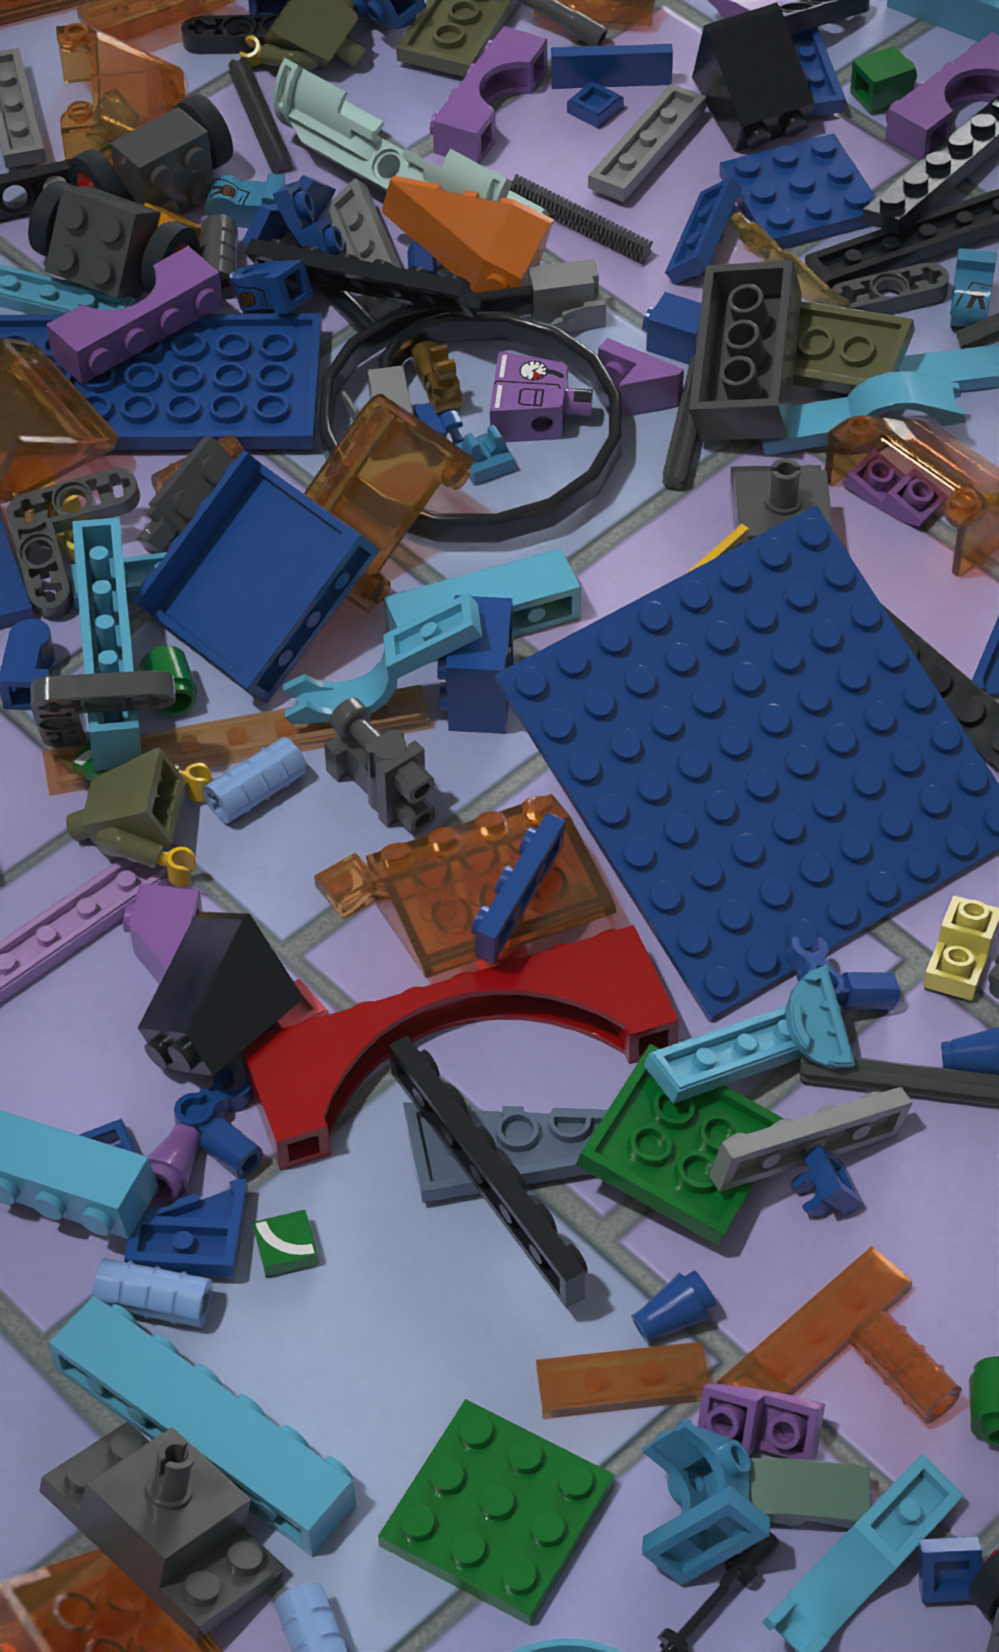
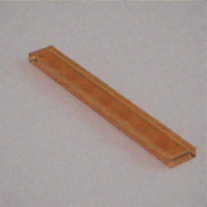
M421 684L395 689L389 701L371 714L369 723L383 734L394 729H398L404 732V734L431 729L430 717ZM289 708L142 733L140 734L142 755L160 747L172 763L179 764V769L185 770L193 763H202L208 768L240 763L241 760H247L258 753L261 747H267L282 737L289 738L298 747L300 752L325 748L324 744L339 734L330 726L329 722L291 725L285 718L284 713ZM87 743L42 751L50 796L89 789L91 781L80 774H73L71 766L73 759Z

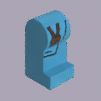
M268 173L266 182L241 181L230 175H222L215 178L211 184L205 204L206 215L224 214L236 221V227L249 228L261 204L271 205L276 203L273 193L286 185L285 175Z
M958 248L950 310V326L967 327L987 318L997 252Z

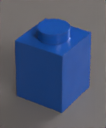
M665 292L655 307L650 306L643 320L642 329L644 332H647L646 351L689 365L691 357L696 354L701 303Z

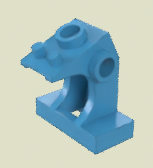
M690 1419L679 1421L677 1423L678 1427L670 1432L659 1433L655 1441L642 1448V1452L662 1467L670 1476L667 1482L668 1490L674 1501L682 1506L681 1515L643 1536L642 1555L681 1585L770 1535V1517L749 1501L750 1475L748 1471L751 1468V1461L745 1448L739 1441L714 1433L709 1429L692 1425Z

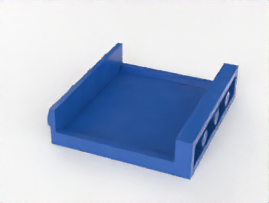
M243 449L237 459L228 465L223 478L209 497L200 503L195 516L181 535L172 541L167 554L153 573L144 579L139 592L132 602L153 615L232 676L233 680L246 690L268 703L377 556L380 549Z

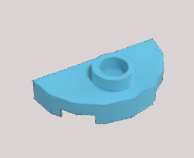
M825 964L804 975L791 990L785 1008L787 1031L795 1047L811 1062L829 1069L852 1068L855 1066L828 967Z

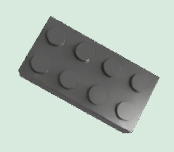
M793 260L706 265L689 411L699 441L788 437L802 291Z

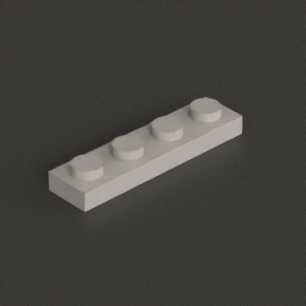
M19 48L0 51V146L6 168L28 166L46 161L44 145Z
M671 83L588 175V188L625 202L706 110V96Z
M353 179L326 205L334 226L338 227L342 234L345 252L356 256L360 260L374 262L375 259H381L393 264L395 267L402 268L367 186L358 179ZM363 295L370 313L378 319L396 310L403 304Z
M902 1087L882 1093L874 1091L867 1093L859 1100L837 1107L835 1105H828L819 1109L814 1114L795 1120H779L769 1128L753 1133L734 1134L721 1143L709 1177L719 1192L804 1166L806 1163L802 1156L819 1145L833 1155H838L898 1136L913 1102Z

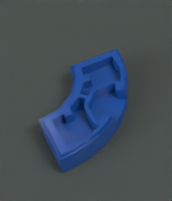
M302 175L299 180L303 190H307L313 200V218L315 221L331 201L336 189L323 182ZM276 203L271 205L261 204L242 243L248 246L251 238L269 242L271 238L277 239L283 232H291Z

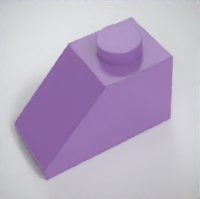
M140 883L135 902H128L126 905L123 928L124 932L131 935L134 954L158 984H160L192 919L198 913L203 912L200 891Z

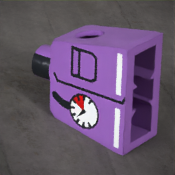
M498 352L490 405V426L494 425L498 429L505 443L559 439L563 436L566 415L591 416L593 389L568 388V366L565 363L508 352Z

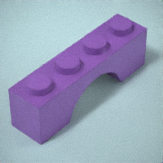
M503 26L496 37L488 41L484 53L476 63L470 65L466 77L458 87L452 89L448 101L442 109L436 111L432 116L429 131L433 135L435 154L446 157L449 150L452 149L478 164L482 162L496 142L495 109L489 106V104L501 97L515 94H531L548 71L547 38Z
M992 32L980 42L974 43L961 56L952 62H948L928 80L922 81L916 89L901 100L895 101L888 108L886 114L885 141L920 161L950 136L953 107L973 101L991 102L999 96V35Z
M189 246L153 265L155 287L139 303L118 310H99L80 305L46 324L52 358L81 384L88 382L221 307L223 299L220 273Z

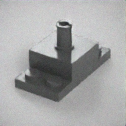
M784 458L775 461L771 466L731 467L730 486L734 530L741 524L749 528V540L815 505L818 506L833 529L827 470H822L821 465H799L792 459Z
M127 1421L41 1478L39 1492L196 1642L282 1579L285 1566L245 1530L251 1499L173 1427L149 1441Z

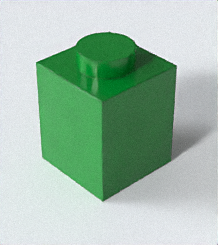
M895 45L854 59L852 62L850 93L870 115L888 110L895 101L901 100L914 90V82L917 79L916 67Z

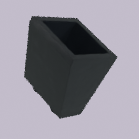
M778 2L704 25L692 79L700 93L706 96V103L734 152L749 147L758 148L768 141L783 136H795L804 129H807L814 101Z
M200 912L192 919L138 1026V1030L147 1042L144 1045L147 1055L158 1067L166 1070L214 1076L304 999L251 914Z

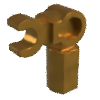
M423 341L411 348V363L424 390L427 391L429 403L431 402L436 414L462 408L463 400L460 381L456 375L455 360H449L447 344L438 346L436 342Z

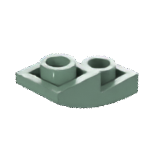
M750 1458L751 1468L748 1471L750 1475L749 1501L768 1515L770 1522L798 1527L806 1521L851 1528L870 1508V1468L806 1459Z

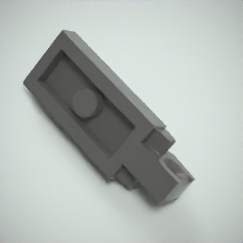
M205 436L148 503L151 508L147 515L152 520L136 538L148 551L160 553L171 540L181 535L195 516L200 503L209 497L223 478L228 465L235 461L213 437Z

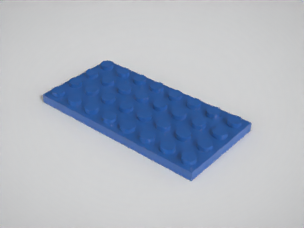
M322 313L206 314L84 384H81L51 355L46 324L64 314L0 315V450L194 449L205 436L213 437L224 449H314L323 328Z

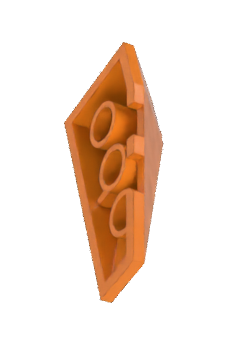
M393 176L390 179L381 211L449 271L465 278L470 283V288L474 292L528 286V267L540 265L554 219L517 200L504 197L499 202L479 198V192L466 190L463 194L444 191L439 184Z

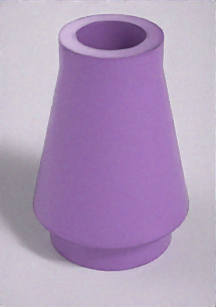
M183 1124L175 1125L171 1133L148 1156L159 1186L152 1200L159 1203H171L177 1197L186 1193L196 1153L200 1146L201 1135L195 1128Z

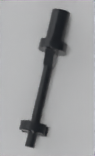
M770 1532L768 1537L724 1562L727 1572L719 1582L720 1586L678 1633L672 1629L665 1628L659 1634L657 1639L662 1642L659 1645L662 1649L661 1652H689L686 1650L689 1646L686 1641L721 1601L739 1587H751L759 1578L757 1570L780 1545L773 1533Z

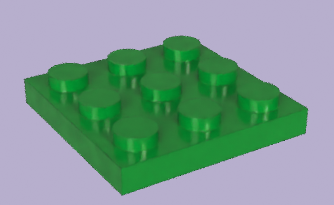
M649 1044L581 1151L576 1165L719 1246L756 1182L753 1181L719 1192L709 1174L721 1143L737 1133L749 1134L769 1128L784 1118L725 1085L673 1104L644 1067L648 1053L659 1050V1048Z
M465 1399L379 1533V1546L531 1626L615 1484V1474Z

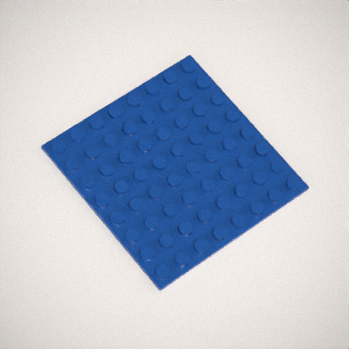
M817 505L498 672L493 677L708 1021L796 970L787 962L785 956L792 937H798L801 946L808 952H811L816 938L823 937L830 950L999 850V783Z

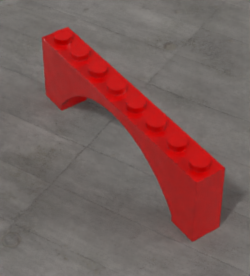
M631 925L617 930L608 929L594 937L570 944H557L546 951L522 958H510L499 965L472 973L462 972L445 981L424 987H411L401 994L374 1002L364 1001L350 1009L326 1016H313L302 1023L279 1030L265 1031L241 1052L244 1072L248 1083L252 1085V1094L279 1169L284 1170L331 1155L329 1138L348 1100L361 1083L382 1062L390 1057L389 1045L406 1035L412 1042H415L424 1036L466 1023L489 1020H525L551 1024L594 1038L623 1053L629 1064L639 1062L649 1044L659 1049L677 1044L679 1019L635 926Z

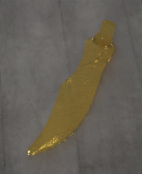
M741 212L735 213L730 218L729 225L739 234V239L758 257H762L766 262L793 260L802 297L805 300L844 308L851 306L848 299L828 287L795 254L780 248L779 244L765 232L759 223L751 222Z

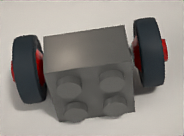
M196 94L180 101L174 110L110 142L113 166L99 151L90 149L74 156L69 161L68 173L71 184L76 187L90 186L144 205L146 202L183 215L206 203L211 184L214 181L213 170L226 164L233 156L232 137L223 116L216 106L205 96Z
M54 181L42 190L33 206L28 225L30 246L38 254L47 257L45 272L116 298L127 297L128 295L143 294V289L150 294L156 284L154 264L187 246L197 254L199 249L197 234L189 226L179 222L167 221L158 227L161 211L90 186L76 187L63 181Z

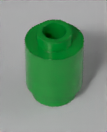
M158 646L150 650L140 662V671H164L175 677V703L170 707L159 709L160 712L170 717L187 713L196 703L198 690L184 652L175 646Z
M994 1356L978 1361L974 1365V1372L969 1377L971 1431L976 1437L984 1440L989 1445L999 1446V1356Z

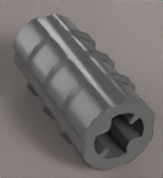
M224 214L210 215L201 224L200 236L198 238L200 242L198 255L220 273L222 298L226 299L234 294L230 274L237 270L239 262L237 257V250L239 248L238 228L236 227V221L230 216Z

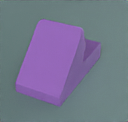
M606 338L600 345L598 355L622 394V416L625 417L679 406L683 392V368L610 338Z

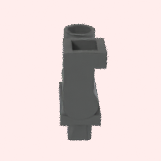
M353 697L343 701L335 708L329 721L330 726L339 735L324 744L326 771L337 782L349 776L368 795L369 805L378 812V819L387 828L400 821L411 833L417 832L435 819V808L426 800V797L434 789V778L425 770V749L416 740L406 746L404 732L398 729L389 730L384 734L369 723L370 711L358 698Z

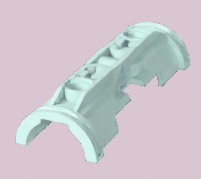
M284 58L276 76L273 90L275 114L280 122L296 131L302 143L322 157L387 192L393 172L400 167L395 176L439 184L444 191L463 194L466 190L479 192V198L498 202L502 197L517 200L546 216L550 215L542 207L510 191L513 184L510 180L452 149L447 153L441 169L406 149L403 150L384 140L377 134L385 122L345 101L348 93Z

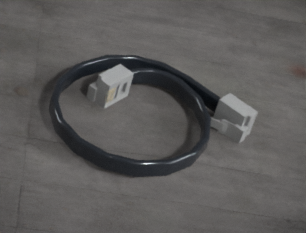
M594 259L528 267V286L476 292L475 295L482 303L475 318L412 305L389 312L349 338L322 377L318 416L322 452L342 494L382 525L438 543H500L556 526L597 497L622 455V394L600 356L570 336L575 332L606 327V302L603 293H599V274ZM531 315L532 319L523 316ZM451 340L507 341L551 354L590 381L609 415V436L588 471L547 499L499 513H438L387 497L352 470L333 430L336 397L357 366L386 347L380 356L379 369L368 370L370 411L373 424H370L363 408L355 406L345 391L342 392L343 405L356 424L358 432L367 440L373 462L391 460L393 456L415 454L413 410L402 365L405 360L411 357V348L423 341H433L437 344Z

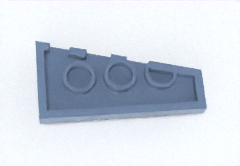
M403 1102L404 1117L422 1203L480 1193L416 1106L411 1102ZM467 1105L468 1117L476 1127L483 1125L489 1131L497 1146L499 1158L505 1166L513 1164L522 1175L526 1185L591 1174L578 1167L576 1162L607 1110L553 1108L550 1113H528L521 1106H502V1112L472 1111L471 1105Z

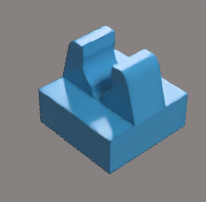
M494 425L488 427V433L474 437L472 433L467 434L463 442L454 445L455 458L474 486L515 471L514 457L509 452L504 438Z

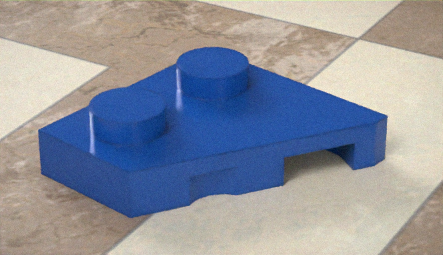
M247 1179L230 1181V1190L204 1199H200L197 1192L177 1199L169 1206H156L147 1209L127 1241L124 1262L133 1261L134 1264L153 1268L159 1266L163 1270L178 1273L186 1271L188 1275L235 1278L248 1197Z

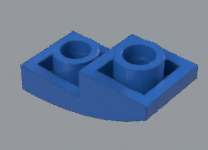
M300 180L286 184L273 193L284 221L303 248L305 245H310L333 255H338L344 250L342 234L338 227L333 226L330 216L314 221L313 200L309 192L303 190Z

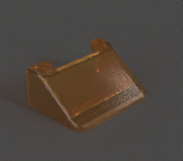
M72 23L56 26L64 81L66 83L92 81L93 105L87 101H75L68 106L67 111L60 118L65 160L72 159L86 150L94 149L103 154L113 166L110 142L174 110L180 101L186 99L184 72L173 63L85 24Z
M0 338V503H7L16 496L40 489L113 450L118 442V435L44 351L24 340Z
M383 394L375 395L364 405L303 493L380 549L377 556L346 596L347 600L368 614L374 605H378L384 600V597L388 595L391 588L390 581L386 579L380 570L439 485L442 484L453 490L460 489L468 480L471 473L470 467L476 460Z
M853 416L845 419L828 431L825 470H827L828 484L830 486L845 478L847 473L873 449L881 452L886 447L891 446L953 490L946 501L944 514L948 523L957 529L952 573L957 577H962L999 549V467L931 420L921 417Z

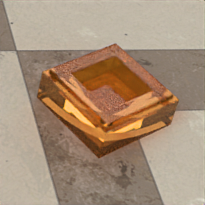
M357 853L348 856L314 876L315 887L342 918L384 895V884Z

